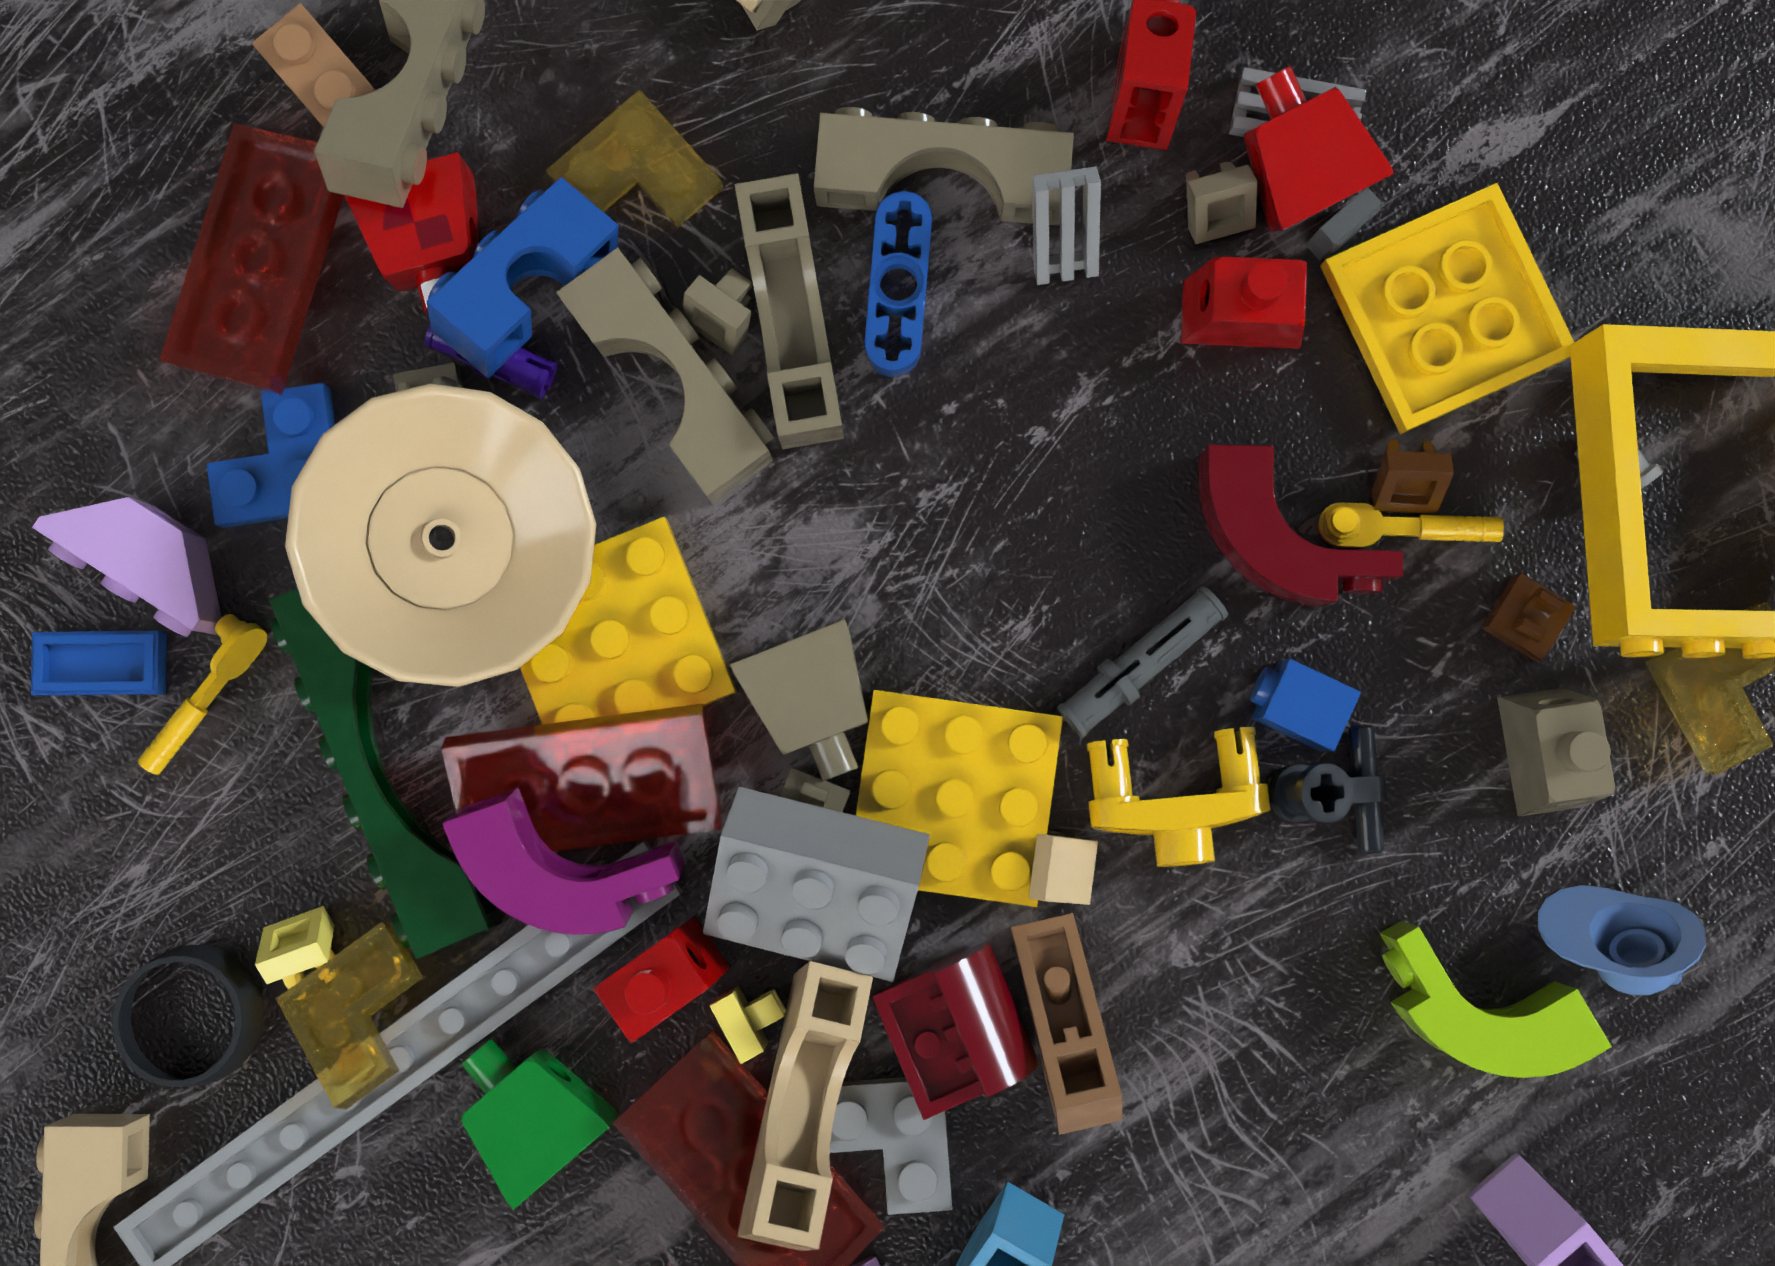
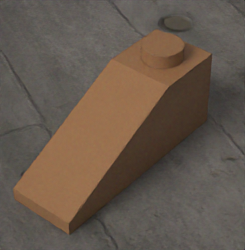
M1073 913L1011 927L1059 1135L1122 1121V1093Z

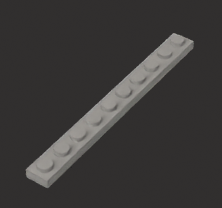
M644 841L617 861L643 853L652 848L647 841ZM675 881L673 882L674 890L656 900L639 904L635 896L630 897L634 908L630 919L624 928L610 932L572 935L555 933L531 925L526 926L115 1225L114 1229L140 1266H172L681 895L683 891Z

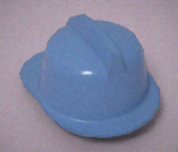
M1579 885L1560 889L1545 899L1538 911V930L1548 947L1568 961L1595 969L1601 979L1619 992L1633 996L1652 995L1666 990L1671 985L1679 984L1682 980L1683 972L1699 961L1706 947L1705 928L1697 916L1678 903L1658 898L1642 897L1603 887Z

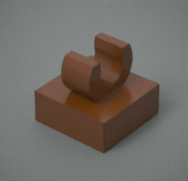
M1390 439L1371 490L1374 510L1437 514L1454 475L1451 454L1436 453V449L1430 441H1423L1419 452L1399 451L1398 440Z
M1519 573L1512 576L1481 628L1531 660L1542 661L1576 606L1525 574Z

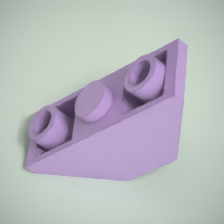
M125 497L40 516L33 525V529L53 541L48 548L52 554L80 569H84L87 563L105 574L101 584L121 598L136 603L139 597L152 604L158 608L153 616L154 619L165 627L186 637L189 636L191 631L216 635L214 628L222 617L206 538L156 506Z
M1516 1152L1467 1194L1527 1266H1624L1591 1226Z

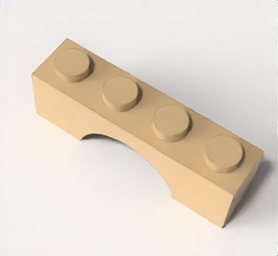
M809 961L794 973L737 1237L799 1251L819 1249L833 1180L829 1162L833 1121L848 1065L861 1040L873 980L872 976Z
M72 1114L44 1126V1135L40 1139L36 1154L38 1170L43 1173L42 1201L38 1205L34 1219L36 1237L41 1239L40 1266H98L95 1241L97 1228L104 1211L119 1194L148 1179L150 1114Z

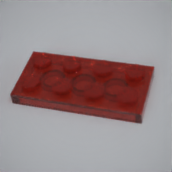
M234 123L159 361L175 368L282 395L344 197L343 194L330 192L327 189L314 153L318 142Z
M703 703L445 737L441 747L455 810L519 788L537 834L552 851L722 829L723 815Z
M713 1030L612 1122L736 1266H849L885 1227L830 1165L833 1180L819 1249L799 1251L737 1237L768 1093L744 1065L740 1064L737 1057Z

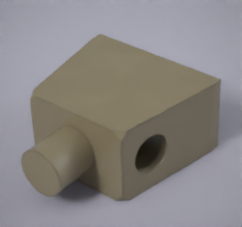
M845 619L730 664L735 677L783 755H789L809 747L822 782L858 768L845 732L869 722L851 634Z
M1565 688L1497 697L1517 816L1581 808L1614 794L1615 782L1610 760L1611 749L1606 737L1602 708L1597 699Z

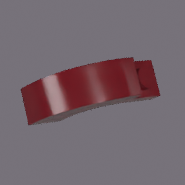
M1208 445L1199 455V496L1207 527L1214 542L1229 563L1242 576L1260 589L1290 602L1324 607L1338 601V582H1343L1344 593L1369 594L1381 593L1382 583L1403 577V551L1336 550L1323 548L1304 540L1288 526L1278 509L1274 495V446Z

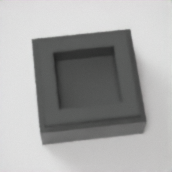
M1367 187L1319 228L1306 244L1307 248L1319 261L1322 259L1326 260L1371 221L1381 210L1382 202Z

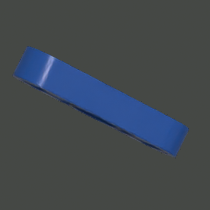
M907 191L896 192L887 196L880 203L875 218L865 352L871 367L878 373L888 377H898L910 372L920 359L932 214L928 204L922 197ZM900 210L911 211L912 221L922 223L921 227H911L908 237V254L920 252L921 256L919 259L905 253H895L896 227L892 224H886V222L897 220ZM885 249L892 252V254L882 256V251ZM904 269L914 276L917 287L909 298L896 301L884 295L880 288V283L883 276L890 270ZM878 310L893 316L916 314L915 320H910L906 317L901 319V342L911 345V349L900 351L896 361L886 360L885 350L875 347L876 342H885L889 333V315L877 318Z

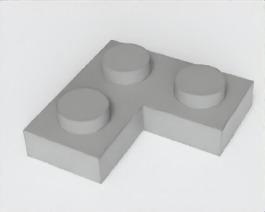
M906 1077L843 1082L833 1121L830 1153L883 1149L888 1215L952 1210L945 1111L923 1120Z

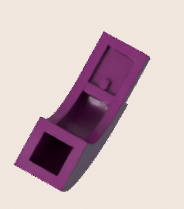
M519 788L459 808L442 823L460 866L480 893L492 904L515 919L536 928L555 933L572 935L597 934L624 928L634 911L630 897L635 896L637 903L641 904L669 894L674 890L673 882L679 880L686 865L677 841L606 865H582L566 860L553 852L537 834Z

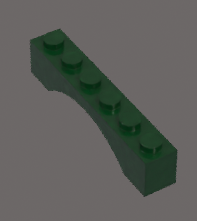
M298 588L270 599L269 602L276 618L270 621L273 636L285 654L291 653L300 675L294 679L297 695L304 708L308 712H315L324 734L318 738L321 754L329 768L334 772L339 771L348 793L342 798L344 810L353 827L358 831L363 829L372 853L367 855L368 868L376 885L381 890L387 888L396 910L391 915L393 930L402 947L405 949L411 948L415 959H419L502 923L496 906L480 893L469 880L453 850L421 825L402 802L386 773L373 730L371 689L374 669L344 654L303 606Z

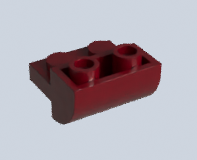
M989 941L929 966L930 969L871 994L923 1120L982 1094L990 1097L1024 1079L1040 1065Z

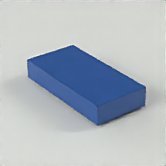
M32 632L31 695H166L167 632Z

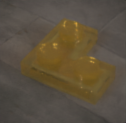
M640 90L546 170L554 183L562 177L603 212L634 185L638 184L677 228L723 189V184L719 177Z
M1767 601L1755 603L1742 611H1772ZM1671 647L1665 650L1663 654L1645 661L1705 774L1717 775L1773 746L1743 687L1775 671V658L1746 659L1743 658L1742 648H1725V654L1716 657L1684 658L1682 657L1681 647Z
M380 922L328 960L327 963L321 965L276 998L334 1108L347 1110L400 1071L370 1016L423 977L408 950L403 948L398 941L393 926L385 922Z

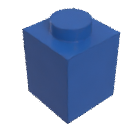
M1292 659L1277 662L1274 670L1266 666L1259 675L1250 696V701L1257 704L1251 719L1318 751H1335L1361 692Z

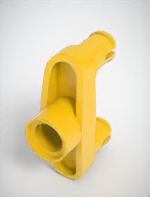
M1240 727L1239 731L1235 733L1234 728L1214 732V738L1217 741L1222 788L1216 789V794L1140 801L1139 796H1133L1127 750V747H1129L1128 740H1111L1109 747L1112 767L1108 765L1106 741L1088 743L1087 751H1089L1094 791V800L1088 802L1091 828L1114 833L1154 835L1157 867L1214 862L1212 828L1240 822L1271 810L1268 786L1260 782L1255 727Z

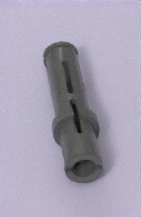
M1201 586L1194 595L1159 624L1155 625L1115 661L1106 659L1097 667L1099 674L1065 703L1058 705V712L1074 732L1081 738H1084L1093 727L1122 703L1131 705L1140 697L1138 690L1172 661L1180 657L1185 650L1217 623L1225 620L1228 617L1226 608L1208 588Z

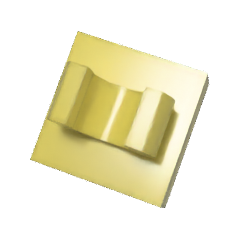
M324 906L263 928L255 966L266 984L283 979L285 986L294 993L302 991L305 976L303 971L313 967L321 972V976L325 981L333 979L336 957L331 950V943L335 925Z
M738 985L716 997L710 1005L740 1064L764 1052L769 1041L762 1028L785 1016L784 1013L786 1012V1008L775 988L748 1003Z

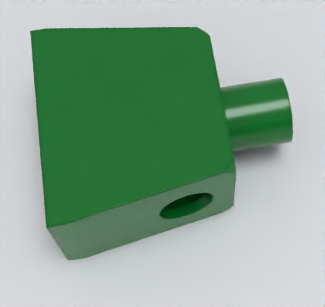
M490 1039L461 1064L486 1094L460 1116L462 1124L506 1202L513 1210L610 1128L619 1116V1113L613 1106L543 1048H540L516 1068L496 1042Z

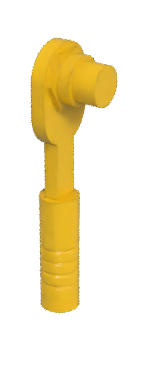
M1366 503L1332 504L1321 513L1317 524L1320 537L1327 544L1341 548H1366L1375 544L1381 536L1418 537L1419 540L1501 542L1504 531L1502 517L1420 515L1419 518L1383 517L1379 510H1374V506Z
M233 614L225 615L218 620L214 631L221 638L222 645L211 660V673L191 698L187 697L161 729L160 733L150 743V746L139 757L137 761L141 767L152 774L159 775L208 713L207 707L228 680L237 678L250 667L267 642V634L258 624L240 621Z

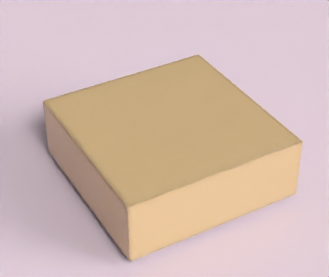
M1037 834L1029 898L1047 902L1090 905L1098 841Z

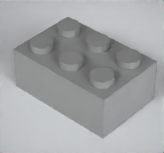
M738 787L720 837L703 934L893 982L917 895L930 834Z

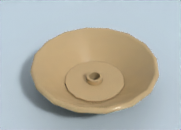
M430 383L370 398L321 435L292 485L285 549L303 606L344 654L396 681L461 687L517 670L563 633L591 581L596 521L580 468L542 421L491 392ZM445 527L452 533L453 544L448 550H437L430 544L429 533L433 528Z

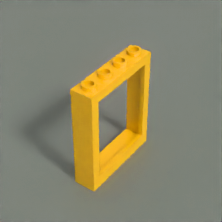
M1610 324L1599 326L1570 345L1593 646L1620 647L1622 657L1657 656L1664 653L1663 647H1681L1682 657L1721 656L1725 654V648H1742L1743 658L1746 659L1775 658V611L1651 609L1631 373L1775 377V331Z

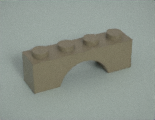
M379 0L390 42L401 48L409 56L400 73L382 88L365 95L335 100L314 150L328 191L396 207H404L412 184L419 185L424 177L427 164L426 148L432 133H440L444 126L447 112L446 97L452 82L459 83L463 77L466 65V46L471 34L477 35L482 28L485 16L484 0Z
M856 107L839 108L835 111V114L820 113L814 177L816 206L877 211L880 203L885 199L890 190L905 177L924 169L948 168L965 173L979 182L993 199L1001 221L1033 224L1032 176L1071 170L1074 133L1059 132V127L1045 122L1027 123L1022 126V129L997 127L995 121L982 117L964 118L960 121V124L935 122L932 116L919 112L902 113L898 115L897 119L872 117L871 112ZM1059 189L1049 190V225L1060 226Z
M796 173L735 184L745 248L759 313L777 435L782 449L844 439L799 175Z
M616 248L556 293L603 357L625 352L648 354L668 364L680 376L684 389V413L680 426L669 446L714 505L773 461L765 445L773 440L774 437L752 408L741 414L728 396L737 388L719 362L713 358L704 364L692 348L691 344L700 338L681 311L675 308L667 314L654 297L656 293L662 290V287L643 260L639 258L630 264L619 248Z

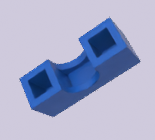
M562 177L545 192L541 189L533 192L524 201L519 209L517 218L502 232L499 230L490 232L479 243L474 252L473 259L457 274L453 271L446 273L432 287L426 301L431 330L484 376L489 378L532 337L531 309L512 293V288L522 279L537 275L551 277L563 286L567 285L618 248L619 225Z

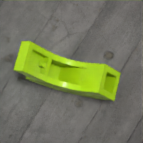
M1400 921L1379 933L1389 951L1382 954L1388 970L1402 988H1406L1409 985L1412 990L1391 1001L1399 1016L1423 1040L1468 1066L1505 1077H1543L1575 1068L1612 1047L1579 990L1554 981L1525 999L1507 1007L1494 1009L1474 1007L1457 991L1419 926Z

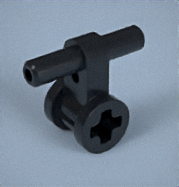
M1372 725L1351 726L1348 729L1352 777H1349L1343 769L1333 764H1314L1311 766L1301 764L1287 765L1280 768L1273 775L1268 790L1269 801L1274 812L1279 817L1290 822L1312 820L1319 823H1331L1343 818L1351 805L1354 804L1358 851L1362 854L1381 853L1384 850L1381 801H1387L1385 775H1378L1375 728Z

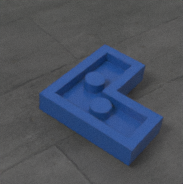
M324 383L261 392L269 454L207 463L214 525L229 528L288 518L293 483L321 435L335 425L330 387Z

